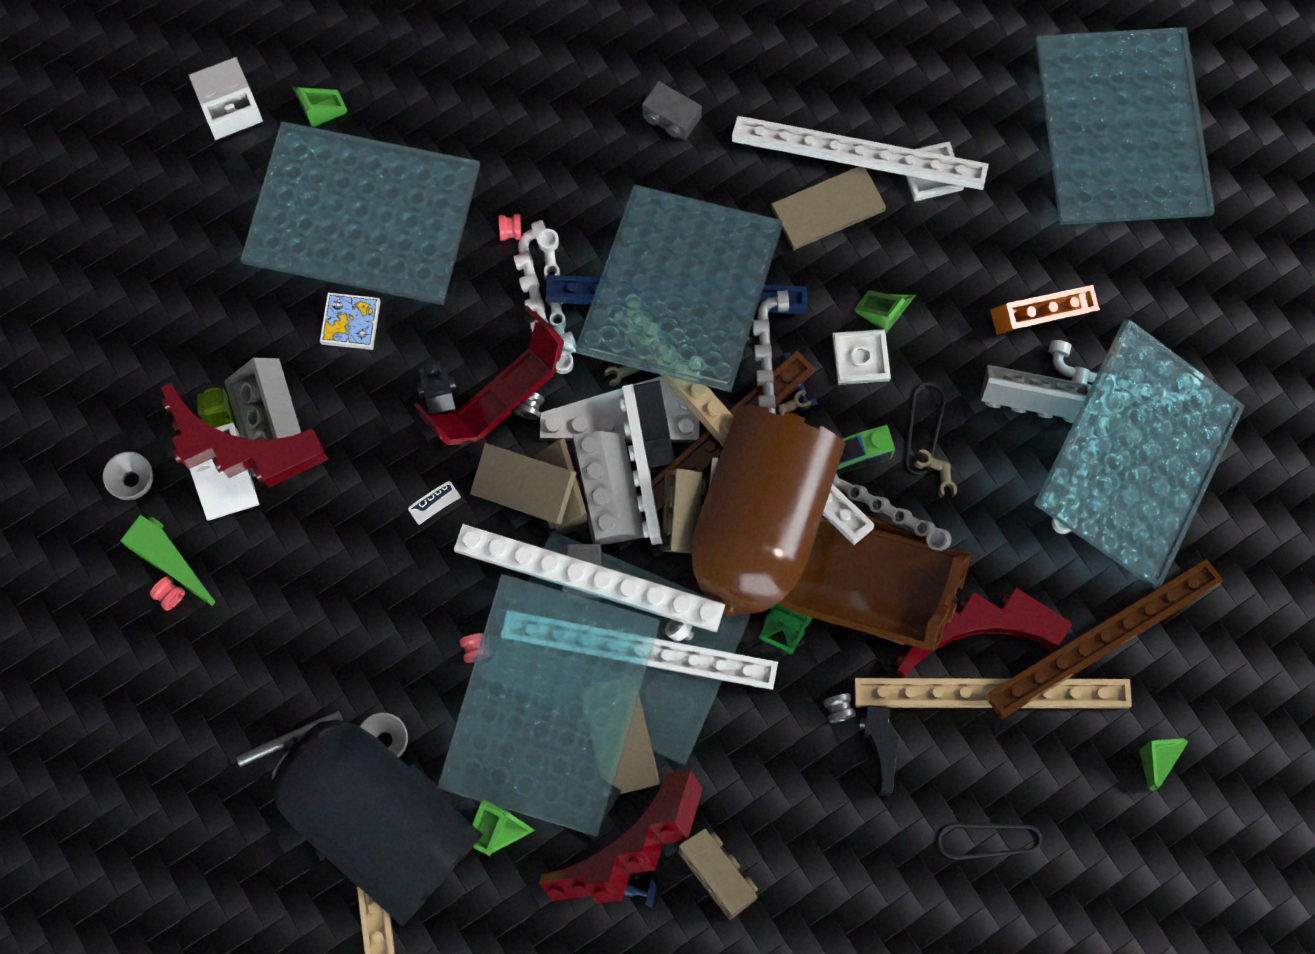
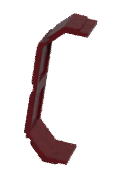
M528 305L524 308L535 321L529 348L455 414L428 415L417 402L414 404L420 411L418 414L446 445L464 444L467 441L473 440L476 442L481 440L509 416L511 411L520 402L526 401L551 379L557 371L556 364L561 358L564 340L555 329Z

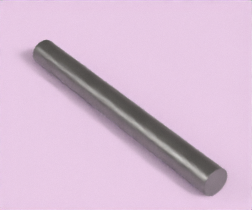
M338 710L236 756L238 764L241 767L283 748L293 736L298 740L307 730L319 722L336 719L343 721L342 716Z

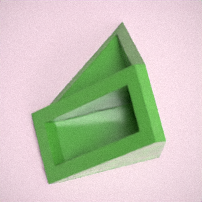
M293 87L311 127L343 115L348 111L338 90Z
M869 290L854 310L877 328L885 329V333H887L916 295L885 294Z
M1184 738L1154 740L1139 750L1150 790L1155 791L1160 788L1188 743L1187 740Z
M483 800L473 822V826L483 836L473 848L491 856L493 852L535 830L509 812Z

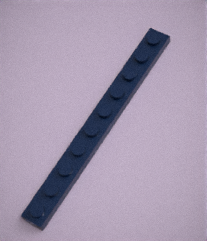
M547 275L546 279L547 303L701 310L719 305L726 308L727 311L758 312L759 306L767 298L776 296L777 291L788 290L789 311L778 312L777 307H773L768 313L806 314L808 309L807 287L563 275Z

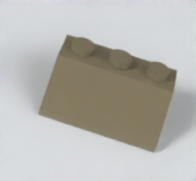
M565 438L559 439L535 454V459L574 471ZM576 476L562 523L556 524L547 521L549 529L555 528L557 536L588 528L587 513Z
M684 469L665 471L661 526L663 543L660 544L661 552L692 554L691 546L695 526L702 506H700L701 495H704L706 490V480L702 479L703 472Z
M704 829L679 845L678 853L728 919L731 920L757 899L758 896L755 892L758 889L749 877L744 879L738 872V869L741 867L731 854L725 855L720 848L723 846V843L714 832L709 834Z

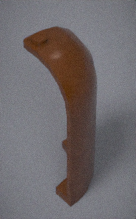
M737 406L695 526L691 546L693 571L699 588L709 600L725 604L723 612L725 616L748 615L769 609L783 600L795 587L806 567L846 443L823 426H819L816 429L804 423L805 418L786 411L784 416L769 413L768 407Z
M822 516L806 567L795 587L778 604L795 613L934 651L944 637L945 622L950 623L957 604L952 601L957 589L963 588L971 554L949 548L943 551L933 550L926 542L877 529L871 530L853 545L832 523Z

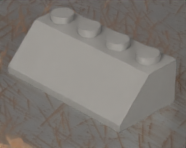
M252 358L224 381L240 437L248 439H276L301 433L279 359ZM250 468L251 476L256 477L253 468Z
M987 365L980 394L981 401L985 402V405L989 407L1000 408L1003 405L1011 407V410L1019 413H1026L1029 410L1037 412L1038 416L1044 418H1053V415L1063 417L1064 421L1070 423L1086 422L1096 400L1092 385Z
M595 431L573 435L571 447L587 513L592 544L606 545L643 538V519L639 510L637 492L624 434Z

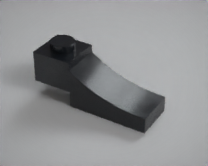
M660 380L634 385L648 467L675 463Z
M868 706L865 713H860L859 729L863 730L862 738H868L876 757L879 773V795L890 797L893 793L898 737L887 736L890 708Z

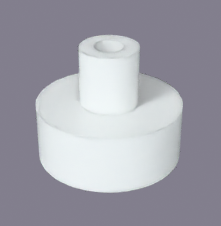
M670 619L666 625L665 634L675 642L683 639L689 641L694 636V633L691 631L693 625Z

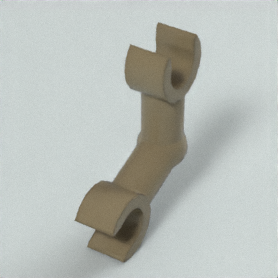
M628 338L625 342V349L629 354V364L621 368L609 367L605 370V376L610 374L617 375L616 379L609 382L610 386H616L621 382L622 378L640 371V351L629 346Z
M802 390L796 393L794 399L778 405L776 413L784 416L785 411L791 412L797 408L807 409L812 403L811 401L804 404L799 403L798 399L806 394V391Z
M919 450L917 454L924 456L926 463L916 461L914 463L915 467L919 469L930 467L940 471L941 485L938 487V495L940 498L944 495V487L946 486L950 488L951 496H955L957 486L951 480L950 463L933 458L927 450Z

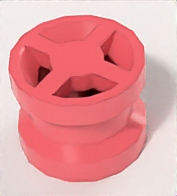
M515 214L513 217L508 218L505 215H499L501 241H506L508 238L521 239L520 214Z
M170 576L162 578L150 592V596L155 600H159L161 607L165 610L175 607L185 595V590L174 585V580Z
M473 634L460 639V645L465 650L463 656L465 663L482 661L491 656L490 650L486 647V634Z

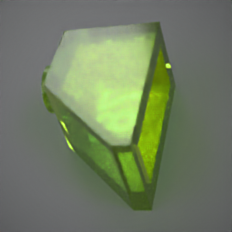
M209 388L204 393L197 395L198 415L201 420L213 428L229 423H234L235 425L229 397L224 388Z

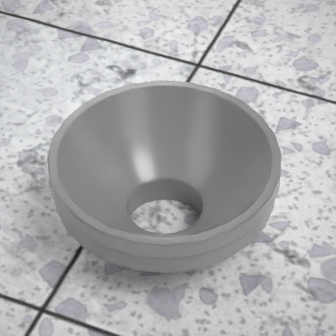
M123 452L115 455L106 464L103 472V482L106 489L113 496L122 500H134L143 496L150 489L153 482V470L150 463L141 454ZM131 473L137 474L139 476L137 485L134 487L125 486L124 480L126 476Z
M377 713L368 717L361 724L360 727L376 738L383 733L390 734L393 740L388 749L398 758L405 751L408 743V733L404 723L398 717L389 713Z

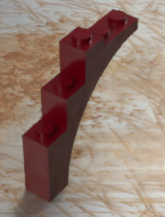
M171 383L161 387L165 396L161 398V401L168 413L172 411L175 420L171 421L178 435L172 438L175 445L172 453L178 463L183 462L188 469L212 459L219 473L223 471L228 478L253 468L258 481L264 480L270 488L329 460L313 428L293 436L276 439H248L229 435L211 427L195 416L185 405L180 394Z
M1018 588L1015 589L1012 595L1007 592L998 605L999 607L974 592L970 599L964 597L958 606L957 611L960 614L955 611L951 622H945L944 637L936 649L951 641L971 635L993 633L1013 635L1031 640L1055 651L1073 623ZM913 646L908 654L903 651L895 663L899 667L895 675L899 678H907L915 666L933 651Z
M686 770L666 774L661 788L649 808L628 831L601 852L565 869L542 874L539 884L551 900L557 901L592 896L597 904L621 901L630 873L655 870L663 843L688 840L703 790L692 771Z

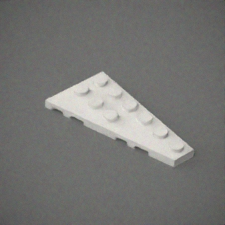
M700 365L691 367L700 378ZM662 376L634 384L638 385L660 380L672 443H694L699 439V419ZM623 388L541 412L540 441H558L565 438V441H572L573 435L605 431L624 434L625 442H632V437L626 436L624 421L628 420L627 411L622 412L619 396L624 395Z

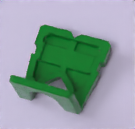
M777 603L769 608L771 611L769 615L767 614L761 635H759V641L774 645L792 655L805 633L806 626H809L813 617L795 613ZM783 631L787 640V646L771 640L769 637Z

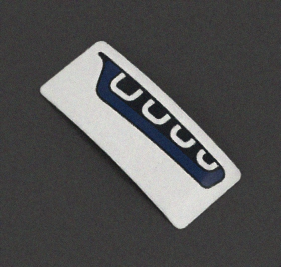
M448 481L412 504L408 510L420 525L444 507L458 500L461 496L452 483Z

